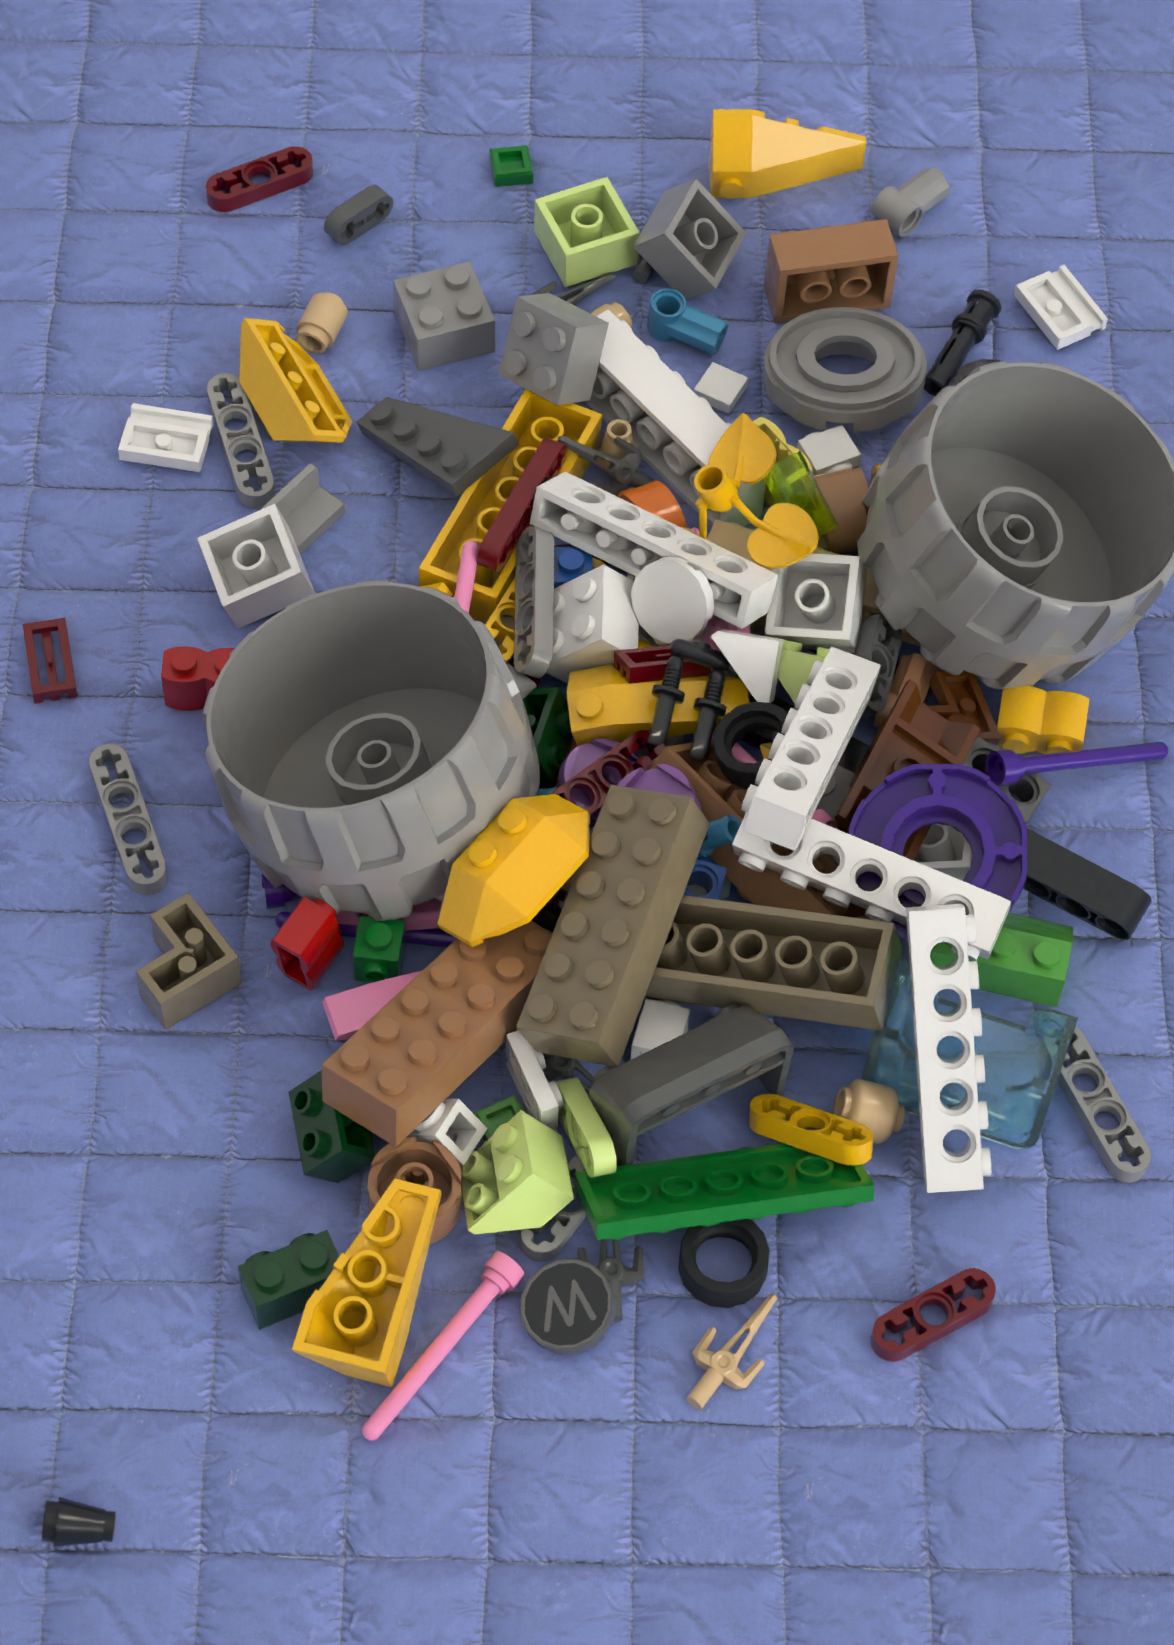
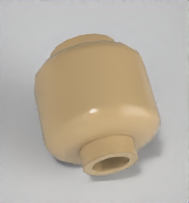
M855 1079L847 1087L843 1086L838 1091L833 1106V1114L869 1127L873 1132V1144H881L888 1140L892 1132L900 1131L904 1122L905 1107L899 1105L897 1091L889 1085L864 1079Z

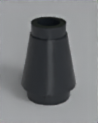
M59 1497L58 1501L46 1500L41 1541L53 1542V1547L100 1543L102 1541L112 1542L116 1512L106 1511V1509Z

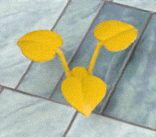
M742 413L729 426L716 444L709 458L708 465L703 466L694 477V486L701 498L696 500V505L699 508V537L707 540L708 508L713 511L725 512L735 506L752 525L757 527L750 534L747 541V549L752 560L767 569L784 568L812 554L818 545V530L810 515L794 504L777 503L772 505L767 510L762 521L740 500L737 489L741 486V482L755 484L764 479L772 470L777 457L775 445L770 437L748 415ZM681 527V528H683V529H685V530H687V531H689V532L695 534L693 530H691V529H689V528H687V527Z

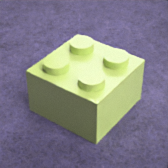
M608 177L535 199L534 232L565 287L638 264V251L633 245L640 232Z

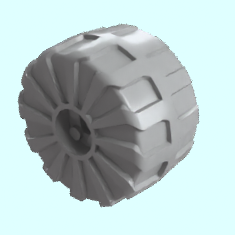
M1005 361L994 362L975 368L955 387L947 386L943 388L905 428L891 447L863 498L862 503L869 507L866 529L857 541L858 556H860L863 562V567L870 568L879 590L876 598L877 607L893 629L905 628L920 643V652L925 659L952 675L957 676L966 671L979 676L984 685L1000 690L1033 686L1039 680L1056 684L1074 678L1089 668L1134 628L1174 575V460L1162 439L1157 437L1146 421L1133 409L1134 407L1110 388L1107 389L1097 382L1073 372L1072 369L1045 362L1039 364L1026 362L1007 363Z
M389 580L363 581L318 594L314 593L297 600L268 619L254 632H250L235 647L221 670L214 687L210 688L206 698L203 722L207 730L209 745L205 751V758L223 807L238 837L263 875L275 889L284 884L302 898L306 897L311 901L319 898L325 901L337 913L340 910L362 912L373 917L375 921H385L408 917L411 914L412 906L434 898L443 902L452 864L512 798L535 796L539 788V761L527 711L515 679L488 628L482 622L474 621L460 607L455 598L430 587L422 588L409 584L394 583Z

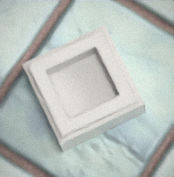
M712 362L694 388V393L698 397L705 398L711 407L729 414L748 387V377Z

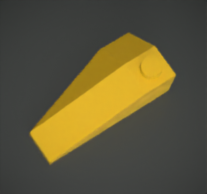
M399 1179L392 1181L363 1222L360 1233L345 1254L342 1252L333 1265V1271L319 1290L316 1289L307 1301L292 1347L293 1352L345 1376L393 1387L412 1320L442 1193L440 1189Z

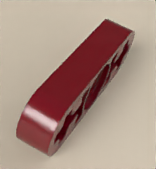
M292 146L217 173L206 182L208 205L218 212H231L306 184L313 176L312 155L305 148ZM262 174L268 176L270 180L263 184H255L250 181V178Z
M965 1269L881 1315L876 1320L871 1334L873 1351L886 1361H900L984 1315L990 1309L996 1292L992 1277L980 1269ZM966 1285L972 1290L982 1289L979 1301L974 1296H968L960 1301L956 1311L954 1302L963 1296ZM929 1304L937 1305L945 1311L947 1319L942 1324L930 1325L921 1318L920 1309ZM907 1316H909L912 1328L903 1333L900 1345H897L894 1340L885 1342L886 1329H889L893 1334L899 1333L907 1328L909 1321Z

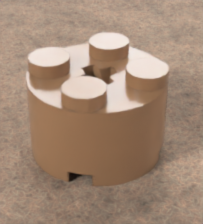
M848 467L802 479L804 495L807 503H809L805 504L804 508L814 521L819 534L817 546L840 555L858 552L857 541L866 529L869 507L862 503L868 489V484L861 467Z
M406 1137L397 1147L389 1143L375 1155L367 1178L369 1214L394 1179L440 1189L442 1193L430 1244L446 1237L460 1221L462 1212L461 1168L453 1153L443 1144L433 1140L432 1143L417 1141V1137Z

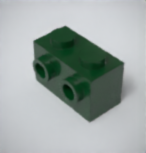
M559 687L535 688L523 699L538 755L540 769L539 788H553L557 784L560 767L567 757L573 737L568 702Z
M322 1070L288 1092L304 1175L339 1183L373 1161L375 1150L371 1131L322 1101Z
M327 1230L318 1234H302L293 1239L288 1246L274 1252H258L250 1256L244 1264L238 1266L241 1290L259 1330L304 1312L309 1298L316 1289L319 1290L333 1271V1265L339 1258V1254Z

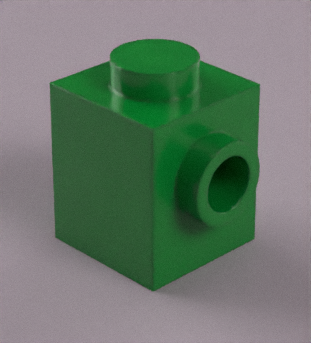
M359 917L353 952L355 980L376 982L401 976L406 950L405 921H375L373 917Z

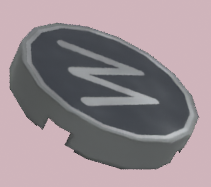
M576 1258L559 1259L541 1267L527 1281L520 1298V1317L527 1333L541 1347L558 1355L580 1354L595 1347L604 1338L603 1334L608 1330L609 1325L612 1326L616 1316V1297L606 1276L593 1264Z

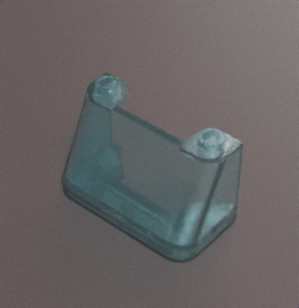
M902 960L895 977L883 1031L875 1030L873 1033L861 1079L889 1085L894 1088L898 1094L899 1105L905 1107V1112L920 1117L910 966L908 961ZM941 991L934 997L933 1006L939 1012H950L958 1005L957 1003L940 998ZM1040 1009L1031 1015L1026 1027L981 1012L982 1036H974L975 1055L983 1054L985 1083H977L978 1101H986L988 1129L980 1130V1137L1011 1148L1028 1149L1033 1147L1039 1139L1078 1017L1055 1009ZM946 1036L938 1042L936 1052L941 1058L952 1059L960 1053L962 1042L958 1037ZM959 1083L945 1085L940 1091V1101L946 1105L960 1103L965 1095L964 1086Z

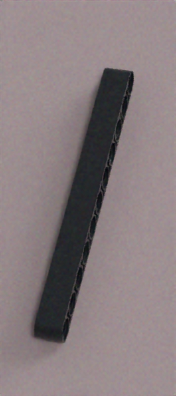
M749 691L750 703L757 702ZM777 697L771 703L783 708L787 714L790 708L794 709L793 705ZM758 729L746 733L739 739L761 750L760 744L773 743L778 732L770 729ZM851 737L838 765L856 773L869 745ZM1027 828L1028 873L1023 889L1111 936L1122 940H1129L1152 902L1148 893L1137 885Z

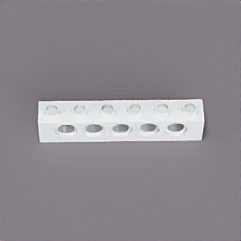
M566 471L537 486L530 519L531 525L551 532L553 536L634 576H637L644 566L663 557H680L688 561V565L692 566L695 570L699 569L706 576L713 591V615L741 629L769 612L778 574Z
M832 646L823 662L819 660L814 662L807 684L802 685L794 709L790 708L781 731L782 734L777 733L769 752V759L764 758L755 780V784L759 786L751 784L747 790L741 807L742 811L748 813L743 829L744 832L788 849L796 850L871 698L881 667L880 664Z
M746 812L732 843L733 852L735 855L740 856L738 862L741 865L757 872H763L765 867L781 873L780 880L792 887L805 890L807 885L817 888L824 891L822 897L827 901L845 908L849 906V903L867 909L865 915L876 921L892 923V920L907 926L906 908L901 905L898 898L902 892L908 889H915L923 894L925 901L922 906L962 904L965 907L966 914H974L976 942L968 943L969 960L977 961L978 956L989 959L1009 912L1010 900L814 819L810 820L796 850L790 855L780 856L772 851L771 846L773 842L743 831L748 815ZM823 854H831L839 860L840 864L834 872L824 874L815 869L813 866L814 861ZM864 872H874L881 877L882 884L874 891H864L856 884L858 876ZM953 945L951 951L956 954V949Z
M962 904L907 907L906 922L924 1186L927 1193L984 1189L983 1176H991V1157L989 1148H981L980 1130L988 1129V1111L986 1101H978L977 1083H985V1066L983 1054L975 1055L974 1036H982L980 1008H972L971 990L979 989L977 961L969 962L968 943L976 942L974 914L966 915L965 907ZM940 942H949L956 949L954 960L946 966H937L930 959L932 948ZM943 989H952L959 995L957 1007L947 1013L937 1011L933 1006L935 995ZM946 1036L958 1037L962 1042L960 1053L952 1059L941 1058L936 1052L938 1042ZM949 1083H959L965 1088L964 1098L956 1105H946L940 1101V1091ZM959 1129L968 1134V1142L962 1150L952 1152L943 1147L944 1136L949 1131Z

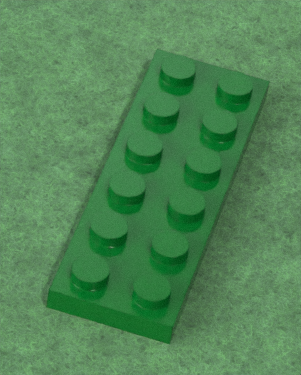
M784 1143L617 1166L615 1173L593 1178L586 1171L575 1172V1190L597 1240H618L630 1235L651 1232L667 1233L679 1228L700 1225L714 1226L721 1222L742 1219L758 1220L770 1215L791 1212L805 1213L812 1209L833 1206L849 1207L856 1203L874 1201V1183L863 1165L850 1166L840 1164Z

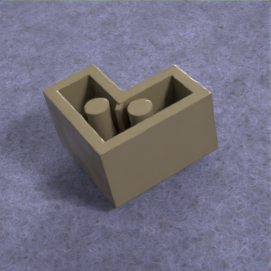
M189 892L150 915L154 942L163 955L138 969L136 975L141 999L166 1030L242 984L240 964L237 954Z

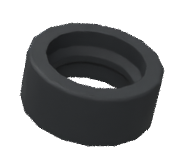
M751 702L737 706L724 715L715 728L713 746L721 771L732 784L747 790L751 784L759 786L755 784V780L763 761L742 763L733 757L731 750L739 738L754 730L770 729L782 734L783 724L787 717V713L783 708L768 702Z
M742 1219L721 1222L714 1226L700 1225L688 1227L681 1240L678 1271L684 1287L695 1299L709 1306L730 1308L744 1304L758 1294L766 1280L770 1248L764 1232L753 1220ZM716 1237L732 1238L744 1244L750 1251L752 1257L751 1268L742 1279L732 1282L715 1281L705 1276L698 1269L696 1252L700 1245L706 1240Z

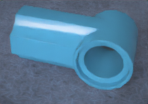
M665 288L656 291L652 295L647 329L653 338L663 342L677 339L711 355L718 352L727 333L728 322L687 305L685 297L677 290Z

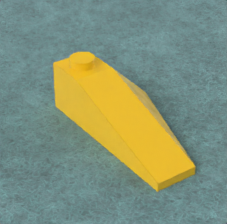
M713 109L708 161L710 194L714 198H752L863 169L866 136L824 126L816 130L800 127L799 120L787 117L784 122L767 119L765 118V112L753 109Z
M614 664L571 671L567 687V701L571 733L577 746L590 743L593 739L607 738L621 743L635 732L640 730L650 731L658 699L652 695L653 686L655 684L662 685L663 680L629 684L626 681V677L621 676L620 670H616L613 667ZM708 676L681 678L678 690L684 692L685 697L682 704L675 703L667 738L695 732L699 711L693 708L696 698L704 697ZM725 677L720 703L727 707L726 715L737 706L750 703L748 688L741 679ZM723 717L716 718L714 729L717 727V725Z

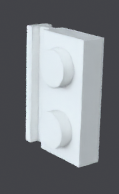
M1065 265L1059 266L1058 271L1053 273L1047 271L1019 283L1015 287L1014 296L1057 350L1091 336V332L1096 329L1100 331L1106 329L1108 318Z
M132 403L131 415L127 419L118 448L119 460L200 472L209 444V435L214 427L213 416Z
M518 1030L506 1034V1057L508 1059L506 1066L528 1115L557 1132L558 1110L563 1107V1099L556 1082H548L542 1069L546 1068L543 1053L536 1052Z

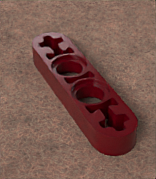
M548 437L542 440L485 535L477 556L478 565L498 573L503 569L517 546L521 534L530 524L537 486L559 475L567 455L566 444Z
M640 730L635 732L550 794H556L573 803L570 799V790L573 788L584 790L590 797V807L582 809L588 811L591 817L602 808L610 785H612L604 780L601 771L602 767L605 765L615 767L619 770L622 779L630 772L641 767L644 771H647L664 749V743L660 746L648 744L650 731ZM646 747L650 754L643 756L632 765L628 759L638 749Z

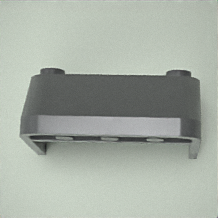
M732 1004L722 1009L715 1016V1019L617 1067L605 1066L594 1075L595 1081L590 1087L589 1098L612 1139L617 1166L633 1164L637 1136L757 1076L769 1094L783 1096L794 1052V1046L785 1032L751 1006L745 1005L740 1007L738 1004Z

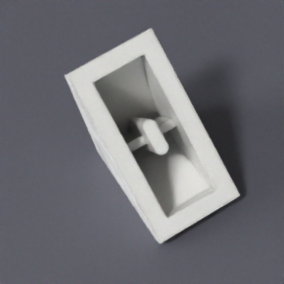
M724 629L712 634L711 638L757 702L772 703L775 698L784 639Z

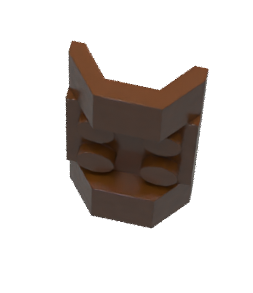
M909 679L902 688L889 715L884 718L849 784L850 789L835 815L838 830L849 834L851 820L861 801L865 800L878 785L884 782V778L891 773L913 764L963 765L980 728L975 724L949 722L921 702L917 684ZM931 825L924 826L911 835L904 846L903 857L914 861Z

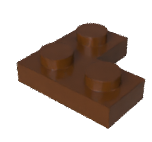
M944 670L935 671L929 683L938 705L928 707L949 722L975 724L980 728L977 737L979 736L986 742L997 745L1001 737L976 676L966 671L957 676Z

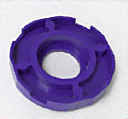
M913 764L885 777L884 782L878 785L865 800L861 801L849 826L850 835L903 856L906 842L920 828L933 824L951 826L962 833L971 849V867L962 881L1010 900L1009 912L1013 908L1023 890L1028 873L1027 826L1014 800H1010L997 785L991 782L989 776L962 764ZM864 872L858 876L856 884L864 891H874L880 887L882 879L874 872ZM915 889L905 890L898 898L901 905L905 908L920 907L925 901L923 894ZM892 920L898 936L908 940L907 926Z

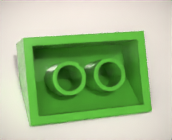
M1008 913L989 959L987 960L980 956L977 958L978 990L1057 1007L1066 979L1073 943V927ZM937 943L930 952L931 962L937 966L950 964L956 955L951 951L953 945Z

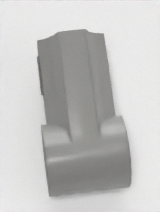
M936 167L931 169L924 168L899 188H895L893 185L884 188L875 198L871 207V214L879 220L887 219L890 229L901 237H905L916 228L926 211L948 196L950 186L939 169Z

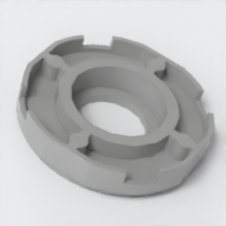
M853 307L824 308L795 317L774 334L765 349L763 383L771 402L801 424L826 430V421L853 423V432L871 431L882 428L912 412L919 404L924 392L927 359L921 344L909 329L886 315ZM847 354L862 357L874 363V365L866 371L857 374H839L821 367L816 360L830 355Z

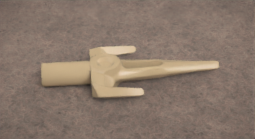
M770 1294L745 1324L719 1351L707 1350L717 1332L716 1329L710 1327L692 1351L696 1364L706 1371L686 1398L692 1407L702 1410L722 1382L734 1390L746 1389L765 1365L762 1359H758L743 1374L738 1368V1363L752 1338L777 1300L774 1294ZM748 1332L747 1337L735 1354L730 1352L729 1350L743 1333Z

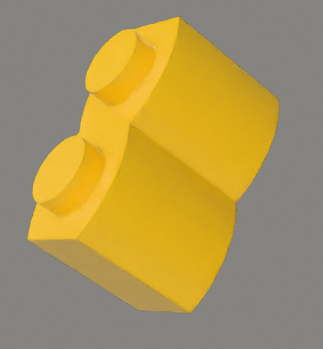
M1033 686L1003 689L997 721V730L1001 739L997 746L1005 750H1012L1018 754L1038 751L1042 754H1053L1082 750L1090 698L1067 691L1046 692Z

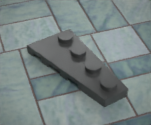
M389 397L373 406L368 413L356 422L362 434L456 496H459L519 445L514 432Z

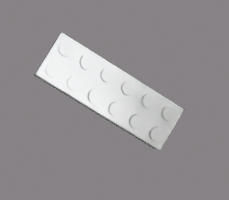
M608 309L596 316L608 322L609 325L591 399L585 402L595 412L602 414V419L607 424L616 419L627 421L631 425L635 447L640 449L641 458L699 514L696 500L701 498L694 486V477L703 466L708 465L713 449L731 424L725 423L713 411L705 398L698 397L686 385L683 377L678 372L670 370L660 360L657 352L651 346H646L637 338L628 323L619 320ZM767 476L755 484L741 482V486L737 489L740 500L757 518L762 515ZM735 506L725 512L707 509V523L711 527L715 519L728 523H738L742 526L750 523Z

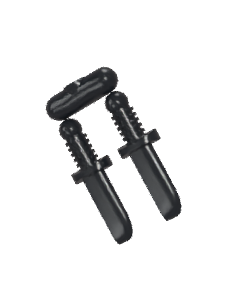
M678 638L670 644V652L673 656L667 661L662 685L655 684L653 686L652 695L658 699L647 743L654 746H660L664 743L669 732L675 703L682 704L684 701L685 693L678 689L684 668L683 660L713 670L709 673L704 697L696 698L693 707L699 711L689 757L702 760L709 751L716 718L724 717L727 707L721 704L720 701L725 682L723 671L729 668L730 663L721 651L712 649L705 642L697 641L693 643Z

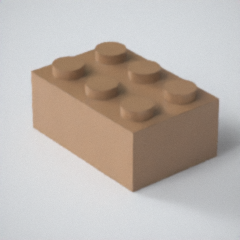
M887 219L770 234L764 290L774 324L789 322L802 314L824 308L853 307L866 310L890 308L898 252Z

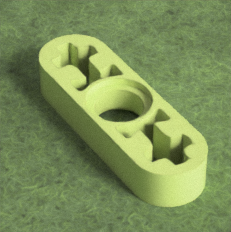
M577 1077L555 1081L563 1099V1107L558 1110V1119L586 1172L591 1178L615 1173L617 1161L612 1139L580 1080Z

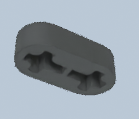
M371 185L331 211L325 220L324 231L338 244L346 245L381 223L391 212L393 199L378 185Z

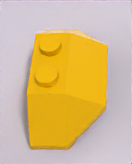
M244 318L241 323L239 383L273 441L343 443L353 421L319 364L298 342L284 334L285 329L278 321Z
M556 794L512 798L452 864L437 923L440 929L465 944L475 947L484 943L486 938L502 935L529 923L589 857L590 815L588 811Z

